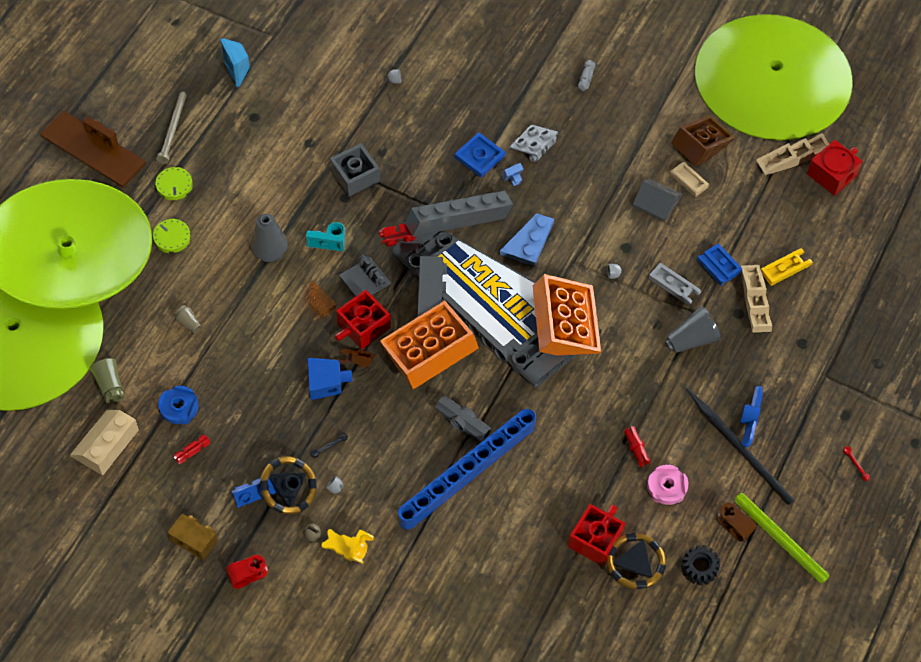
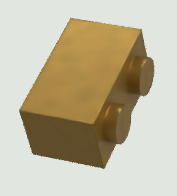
M181 514L168 531L171 542L203 561L218 542L214 529L207 525L204 527L193 516L187 517L184 514Z

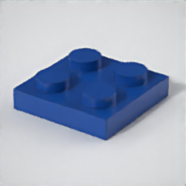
M478 132L455 153V159L482 178L505 157L506 152Z

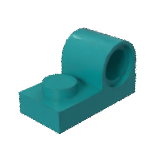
M339 222L331 223L326 233L307 230V247L344 252L346 241L344 225Z

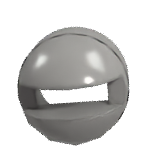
M399 69L391 70L388 73V79L391 83H401Z
M618 264L607 265L609 279H615L620 276L622 269Z
M334 476L326 485V489L332 493H340L341 489H343V482L340 478Z

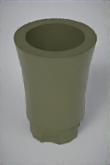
M109 358L94 363L90 367V371L97 381L105 402L114 404L122 400L124 394L118 373L117 361Z

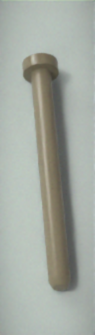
M185 92L179 94L162 151L157 154L156 160L159 163L167 164L169 162L170 156L168 153L186 99Z

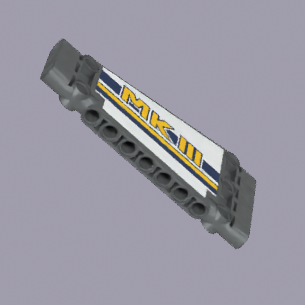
M444 231L420 235L411 242L401 240L393 248L392 254L409 269L410 275L417 277L418 282L420 256L443 257V263H447V275H443V281L446 282V293H442V300H446L448 305L479 341L502 362H508L513 372L522 375L534 388L539 387L577 356L552 355L539 351L532 287L535 281ZM598 327L599 336H600V334H601V332H602V329H600V328Z

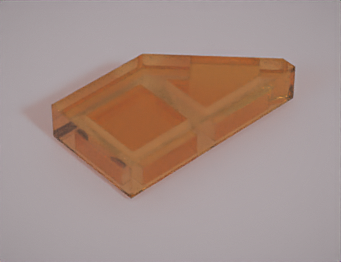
M312 282L310 307L323 318L337 306L315 282Z

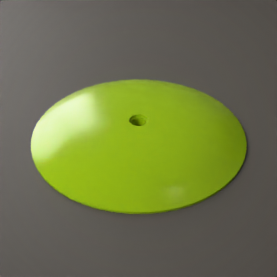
M753 15L733 20L718 28L707 38L696 59V84L708 108L727 125L758 138L792 140L818 133L840 117L849 102L852 92L851 70L846 57L836 43L825 33L810 24L786 16Z
M80 179L49 181L26 188L14 194L0 205V290L26 304L43 308L66 309L98 303L119 293L131 284L141 273L149 259L152 248V231L145 213L128 195L111 186Z
M0 290L1 411L22 410L45 404L66 393L84 377L94 363L102 343L103 318L99 303L66 309L43 308L18 301Z

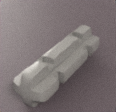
M588 60L584 65L578 88L582 91L589 88V82L595 68V62H592V60Z

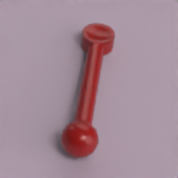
M849 446L844 447L843 453L850 457L862 474V479L868 481L870 476L864 472L852 455V449Z

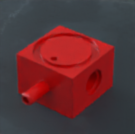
M834 140L811 160L807 175L835 196L858 176L863 161L855 155L858 152L857 148L852 147L848 150L838 141Z
M364 290L336 310L337 324L342 329V331L335 335L336 340L341 341L346 336H349L360 349H363L391 328L390 314L367 290Z
M589 504L570 535L568 548L604 567L608 554L616 540L623 535L626 525L625 522L614 517L617 507L610 505L607 512H604Z

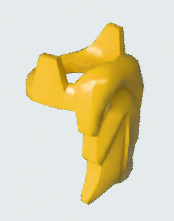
M329 529L327 532L329 539L323 542L321 546L324 549L334 550L336 554L343 555L349 561L363 564L362 559L367 552L365 540L373 541L374 536L359 530L356 537L350 538L346 535L340 536Z

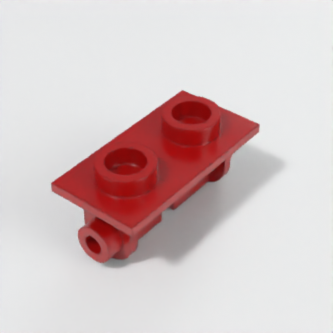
M405 223L398 225L400 232H396L395 226L382 228L379 231L380 238L384 237L381 245L386 244V247L396 245L397 241L404 240V242L414 241L415 237L412 236Z

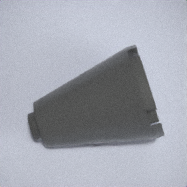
M262 214L257 218L250 244L253 255L264 262L279 260L288 249L286 236L275 218L270 214Z
M704 306L698 308L666 336L667 340L665 343L670 351L673 350L677 353L720 340V332L714 320L710 319V313Z

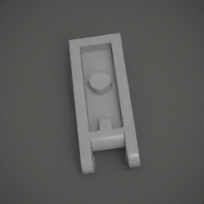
M662 263L649 275V280L687 305L692 303V300L688 297L691 292L695 295L701 293L698 287Z

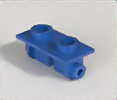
M261 478L252 481L250 486L247 483L234 487L235 490L231 492L238 508L263 498L260 488ZM268 478L269 493L272 495L276 492Z

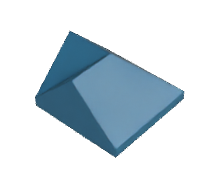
M224 38L220 39L224 64L236 87H238L250 68L248 55L241 43Z

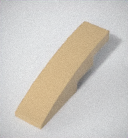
M822 133L808 141L805 138L791 146L788 143L757 159V163L765 175L779 172L812 160L829 143Z
M760 265L741 266L743 290L752 332H771L772 323L769 316V304L766 298L767 289Z

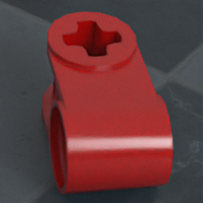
M252 555L244 560L228 565L226 572L232 587L240 589L252 582L263 579L268 573L265 559L261 555Z

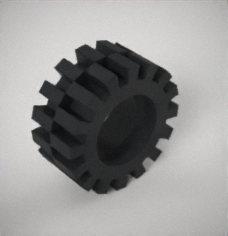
M696 545L695 549L691 547L685 553L681 569H683V575H687L686 579L688 581L692 579V584L699 582L698 585L702 586L703 582H705V585H707L717 577L720 569V558H717V552L712 553L713 549L711 547L707 550L706 545H703L702 548H700V545ZM696 559H703L708 563L709 568L703 572L698 571L694 568L693 562Z

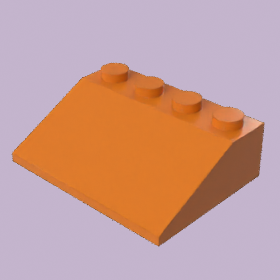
M544 274L532 285L539 351L552 355L601 353L593 286Z
M446 301L441 302L380 340V343L412 389L417 388L479 349L473 332Z

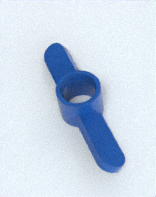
M761 386L755 387L751 406L745 404L740 423L746 425L742 445L746 448L753 442L763 396Z

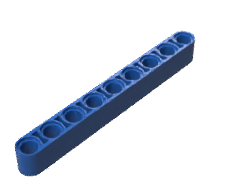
M530 409L520 411L402 505L398 511L399 525L404 529H411L533 432L536 423L534 411ZM523 420H529L531 422L525 423L523 422ZM514 431V432H516V434H513V435H512V434H509L508 432ZM495 443H500V444H502V445H501V446H495V445H493V444H495ZM479 455H486L487 457L480 458ZM469 466L473 469L465 470L464 467ZM454 478V479H457L458 481H456V482H450L449 479ZM439 490V491H442L443 493H441V494H435V493H433V492ZM424 502V503H426L427 505L424 506V507H422V506H419L418 504ZM404 515H411L412 518H410V519H405V518H403V516H404Z

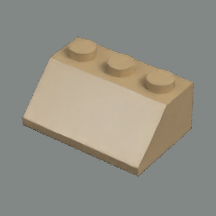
M106 410L70 456L103 476L139 431L136 419L120 410Z

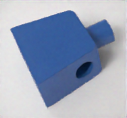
M308 358L311 400L340 394L342 392V382H353L352 370L340 371L338 360Z

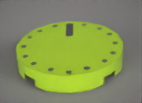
M180 167L167 168L156 178L158 194L167 200L176 201L183 199L192 190L193 182L191 175Z
M168 219L159 223L153 232L156 247L165 253L182 251L190 242L189 227L177 219Z

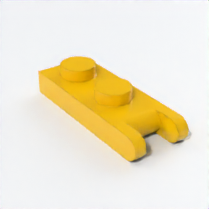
M802 248L761 268L762 275L770 286L812 265L811 259L804 262L800 258V255L804 253Z

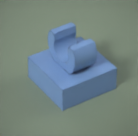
M521 163L505 169L501 174L504 181L510 179L513 186L520 184L522 181L520 174L523 171Z

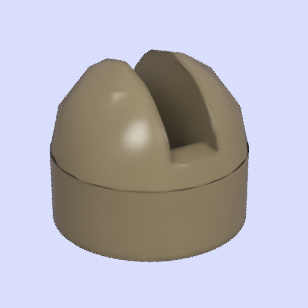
M313 523L308 524L304 530L305 538L309 541L318 540L321 536L319 526Z

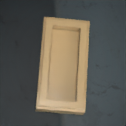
M684 161L670 172V175L694 197H697L709 187V183Z

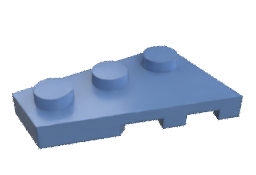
M536 214L500 250V255L535 266L553 226L554 219Z

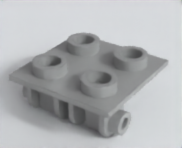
M530 125L510 146V149L530 154L529 159L532 162L538 161L542 154H545L556 143L558 132Z

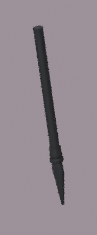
M686 388L701 412L709 418L708 421L725 435L788 505L792 504L794 498L756 457L742 445V442L725 425L719 415L714 413L706 403Z

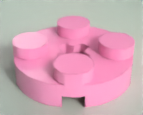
M662 465L650 474L647 487L654 502L672 505L684 499L688 490V479L684 473L682 474L678 470L679 468L672 465ZM666 481H669V484L673 485V487L666 488L663 485Z

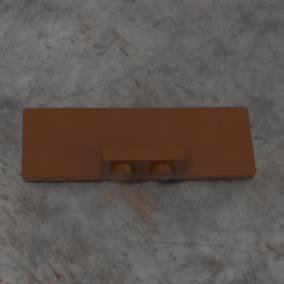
M62 111L40 133L42 138L121 187H124L146 165L145 160L118 144L117 134L114 130L104 127L98 120H93L90 117L81 122L67 112Z

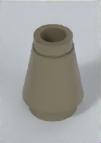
M183 305L174 313L176 321L192 331V333H196L201 329L202 325L190 307Z

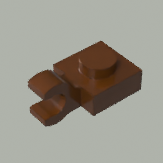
M342 348L340 353L346 354L347 358H340L339 363L347 364L351 361V363H355L358 367L366 368L367 366L370 367L374 362L375 354Z

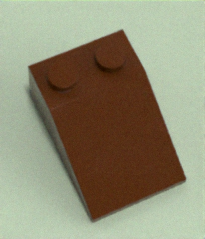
M708 115L680 127L671 144L678 152L686 156L692 164L698 166L717 154L732 142L735 137L713 117Z

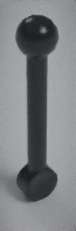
M343 433L340 438L324 447L312 450L311 456L317 458L319 453L341 441H346L348 439L347 434Z

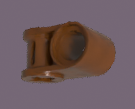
M725 503L720 508L717 521L736 540L743 542L757 528L756 523L734 504Z

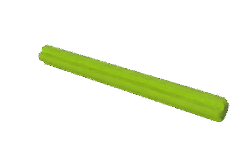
M744 493L737 495L735 502L820 583H824L829 578V574Z

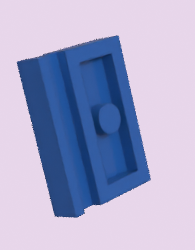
M719 243L705 251L703 255L697 257V261L720 286L742 273V268Z

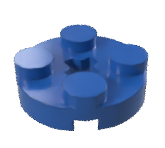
M185 386L173 387L174 389L163 392L158 402L161 417L172 424L190 423L199 408L197 397L192 389ZM182 402L183 406L181 408H176L174 406V404Z

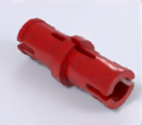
M630 427L632 431L629 428L625 429L624 434L630 444L629 449L634 453L639 467L644 466L643 462L645 465H648L651 460L644 449L645 444L640 440L636 428Z

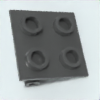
M366 255L360 256L359 264L339 275L355 297L364 290L373 295L391 284L372 258Z

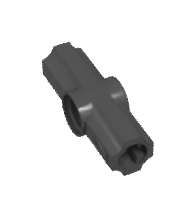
M446 395L438 400L435 410L450 420L451 425L460 432L465 431L480 443L488 438L492 428L476 418L475 413L467 406L461 407Z

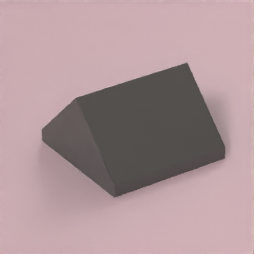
M647 179L643 181L633 207L665 222L682 194L657 181Z

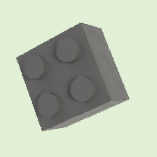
M362 143L330 158L331 172L348 196L380 182V168Z

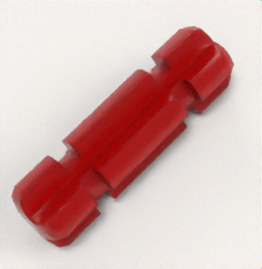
M202 435L198 438V441L194 440L182 448L183 451H178L173 455L175 461L178 464H182L186 461L185 458L189 459L201 451L202 447H207L210 444L209 438L206 435Z

